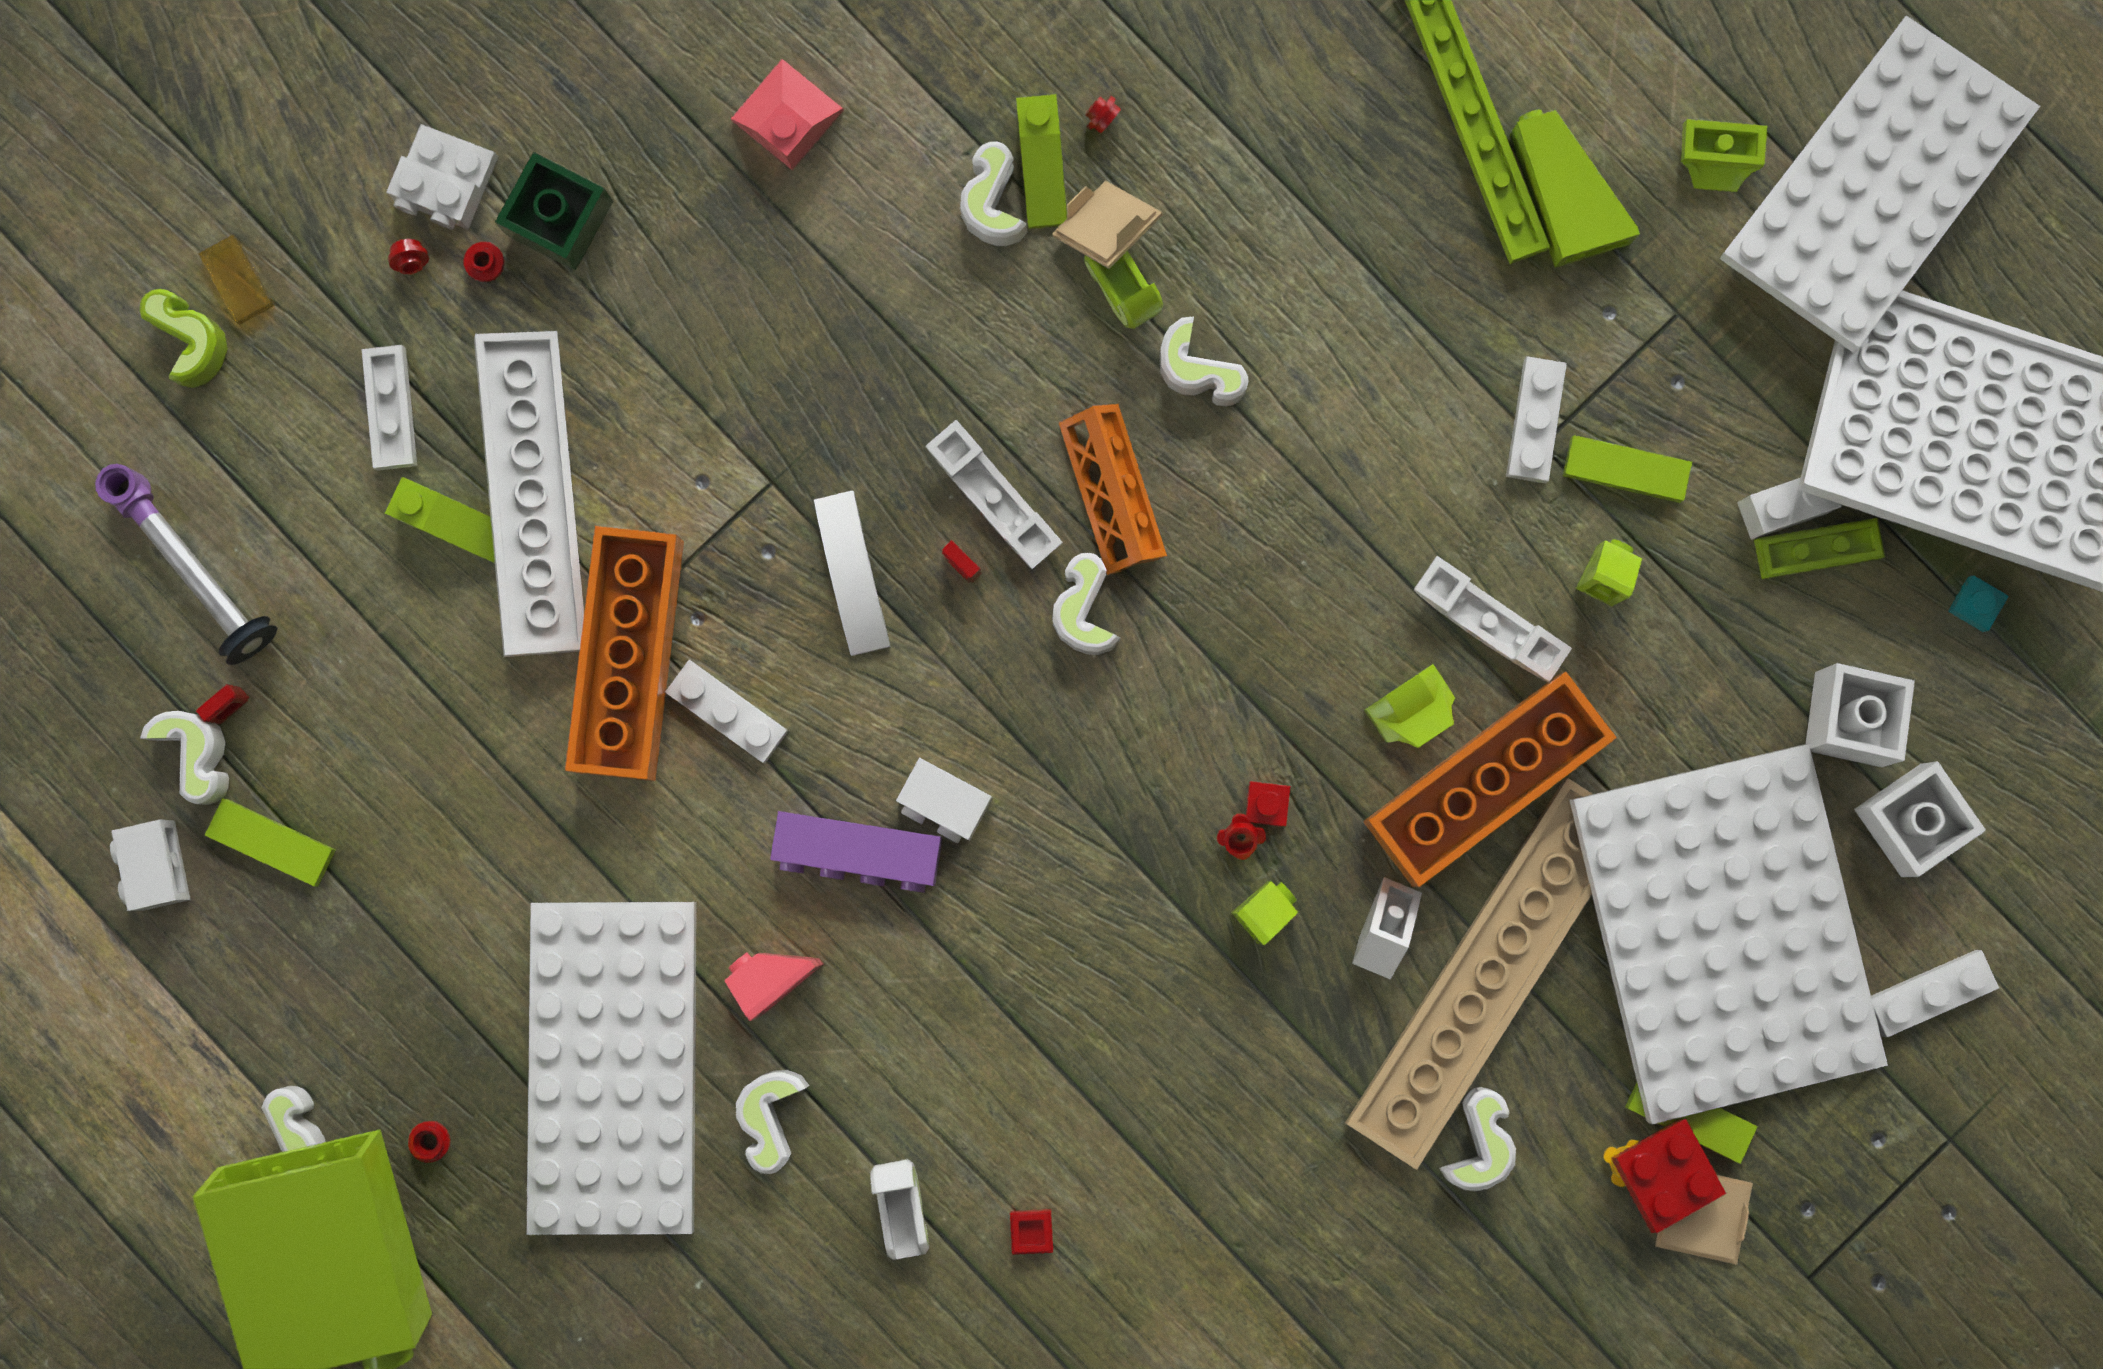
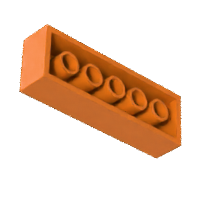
M595 526L565 771L646 781L656 780L666 697L665 691L667 688L684 541L676 534Z
M1564 672L1555 676L1550 682H1547L1364 820L1363 823L1412 887H1420L1617 737L1568 673Z

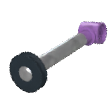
M112 464L103 468L95 482L99 497L115 506L124 518H133L226 632L228 637L224 640L218 652L220 656H227L226 663L228 665L242 663L263 650L275 637L278 628L275 625H269L270 618L268 616H261L248 622L152 504L154 496L151 493V485L147 478L120 464ZM128 480V490L119 496V486L122 482Z

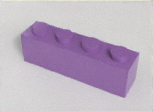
M778 811L770 860L780 862L779 870L804 873V867L811 866L821 868L820 876L844 880L845 872L861 874L860 883L884 886L885 878L902 881L900 889L925 893L926 885L935 886L943 837Z

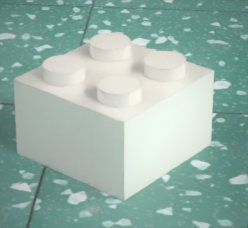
M1838 663L1816 671L1806 744H1809L1811 752L1877 767H1885L1905 761L1915 681Z
M1938 761L1919 764L1854 809L1901 877H1919L1986 831Z

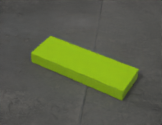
M1573 435L1570 439L1563 476L1681 503L1685 499L1692 462Z
M1877 518L1762 537L1754 540L1762 579L1885 558Z
M223 798L205 833V836L314 887L319 886L336 851L332 847L229 799Z
M1636 1082L1625 1108L1646 1118L1638 1083ZM1721 1108L1658 1123L1666 1127L1678 1119H1686L1700 1145L1741 1164L1758 1127Z

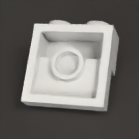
M421 124L407 158L401 156L386 193L395 201L394 206L401 211L417 215L419 210L432 215L430 220L445 228L453 230L456 224L469 229L498 156L493 151Z

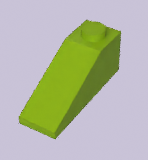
M1053 94L1016 98L1028 229L1057 227L1067 219L1057 96Z
M401 477L386 509V515L495 563L490 516Z

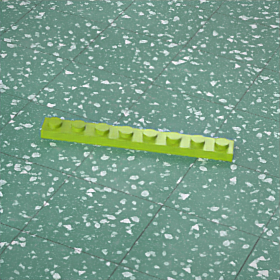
M1405 0L1509 264L1547 251L1550 247L1452 0Z

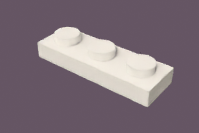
M402 345L362 349L373 468L379 471L417 466L406 348Z
M1526 357L1524 359L1506 477L1547 483L1549 481L1567 363Z
M691 660L687 661L665 691V693L764 764L789 732Z
M1974 950L1871 995L1879 1032L1882 1037H1889L1997 990L1999 986L1982 950Z

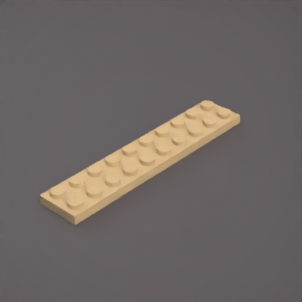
M1565 778L1345 1122L1416 1170L1592 895L1569 800L1593 794L1569 778Z

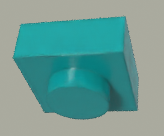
M1972 575L1967 577L1948 612L1978 630L1986 632L1990 630L2009 596Z

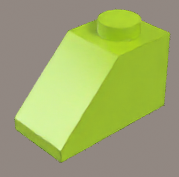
M1612 539L1611 542L1605 540L1596 546L1575 589L1612 607L1631 597L1642 558L1632 554L1634 549L1622 541Z
M1267 881L1231 913L1256 943L1264 946L1298 913L1292 906L1297 899L1282 882L1275 886L1272 881Z

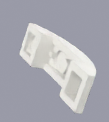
M957 420L925 446L978 511L1031 569L1063 543L1040 515L1032 510L983 453L981 447Z
M854 491L815 499L814 503L824 551L851 656L891 647L862 532L863 528Z
M1436 556L1414 588V591L1470 635L1526 671L1546 682H1550L1572 648L1539 625L1533 626L1469 582L1471 579Z

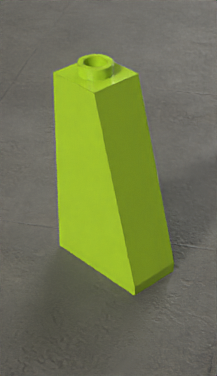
M1539 109L1520 116L1510 135L1535 210L1550 247L1548 249L1554 267L1556 268L1631 245L1640 234L1637 225L1557 111L1554 110L1543 114L1542 110Z

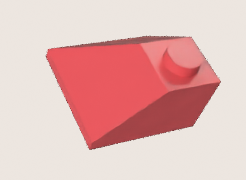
M782 59L734 114L731 120L793 170L843 112V108Z
M747 952L728 967L733 974L724 981L745 1016L752 1021L765 1014L824 964L819 958L770 953H758L751 957Z

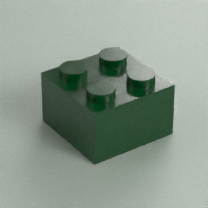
M533 152L495 223L505 235L576 271L614 201L604 187Z

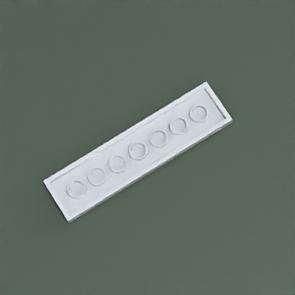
M557 331L475 334L474 344L503 656L513 657L579 652L584 607Z

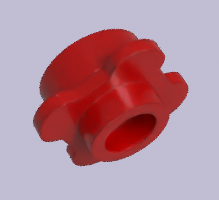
M1245 814L1234 815L1232 823L1226 829H1222L1217 833V842L1221 846H1225L1231 855L1240 860L1248 859L1256 850L1257 844L1264 843L1266 839L1264 829L1253 826L1248 822V817ZM1243 834L1245 838L1241 840L1237 836Z

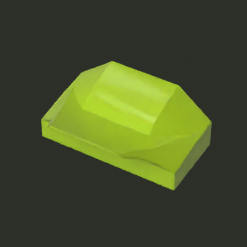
M1687 119L1683 123L1681 162L1689 170L1694 189L1737 192L1741 184L1751 173L1765 165L1767 126Z
M1432 664L1364 709V711L1386 743L1400 741L1419 748L1454 725L1452 704L1455 696L1434 664Z

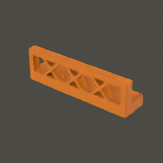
M1119 404L1092 406L1059 422L1107 575L1115 574L1139 563L1152 562L1166 557L1167 554ZM1084 422L1089 433L1086 447L1079 443L1074 428ZM1092 461L1099 464L1101 470L1098 484L1091 481L1088 472ZM1104 499L1111 502L1114 511L1111 522L1103 519L1101 507ZM1116 537L1124 542L1128 555L1127 558L1118 562L1113 550Z

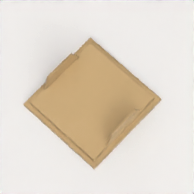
M1104 181L1094 192L1085 186L1067 204V219L1052 235L1110 269L1163 213L1113 184Z
M1717 1175L1727 1194L1657 1233L1655 1247L1737 1265L1741 1242L1744 1240L1749 1216L1748 1206L1753 1183Z

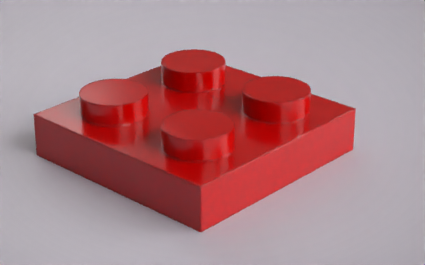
M1678 1119L1611 1157L1651 1233L1661 1232L1727 1194L1686 1119Z

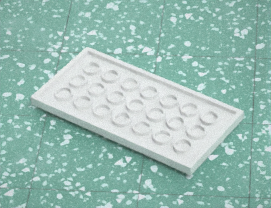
M1906 16L1720 259L1854 353L2040 106Z
M697 902L531 903L527 1235L692 1234L694 1232Z

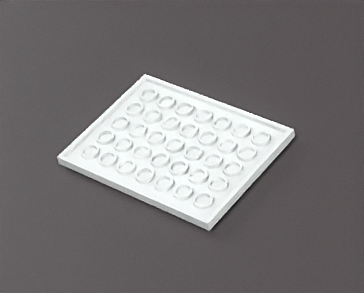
M1902 290L1854 353L1835 340L1798 490L2103 592V357Z
M1809 744L1569 800L1648 1123L1655 1124L1888 1066Z

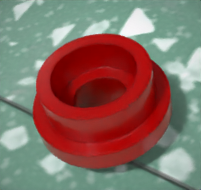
M1112 95L1106 101L1099 96L1085 113V116L1090 119L1086 125L1089 130L1094 128L1101 134L1120 112L1121 108L1114 103L1116 99Z
M416 239L399 240L390 247L388 263L394 271L405 275L415 274L421 271L429 262L427 249L422 247L421 242Z
M477 242L470 246L464 255L463 262L466 272L479 282L493 281L500 276L504 269V255L493 243ZM482 255H488L490 258L489 263L484 267L477 266L478 258Z
M425 1121L418 1124L412 1129L408 1138L410 1153L415 1159L424 1163H433L442 1159L447 1154L451 1143L448 1130L436 1121ZM427 1134H432L437 1140L434 1149H429L424 1144V1138Z

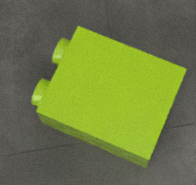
M381 1129L217 1167L193 1195L243 1369H331L332 1367L357 1361L362 1362L363 1369H395L408 1362L414 1356L413 1348L416 1347L432 1316V1311Z

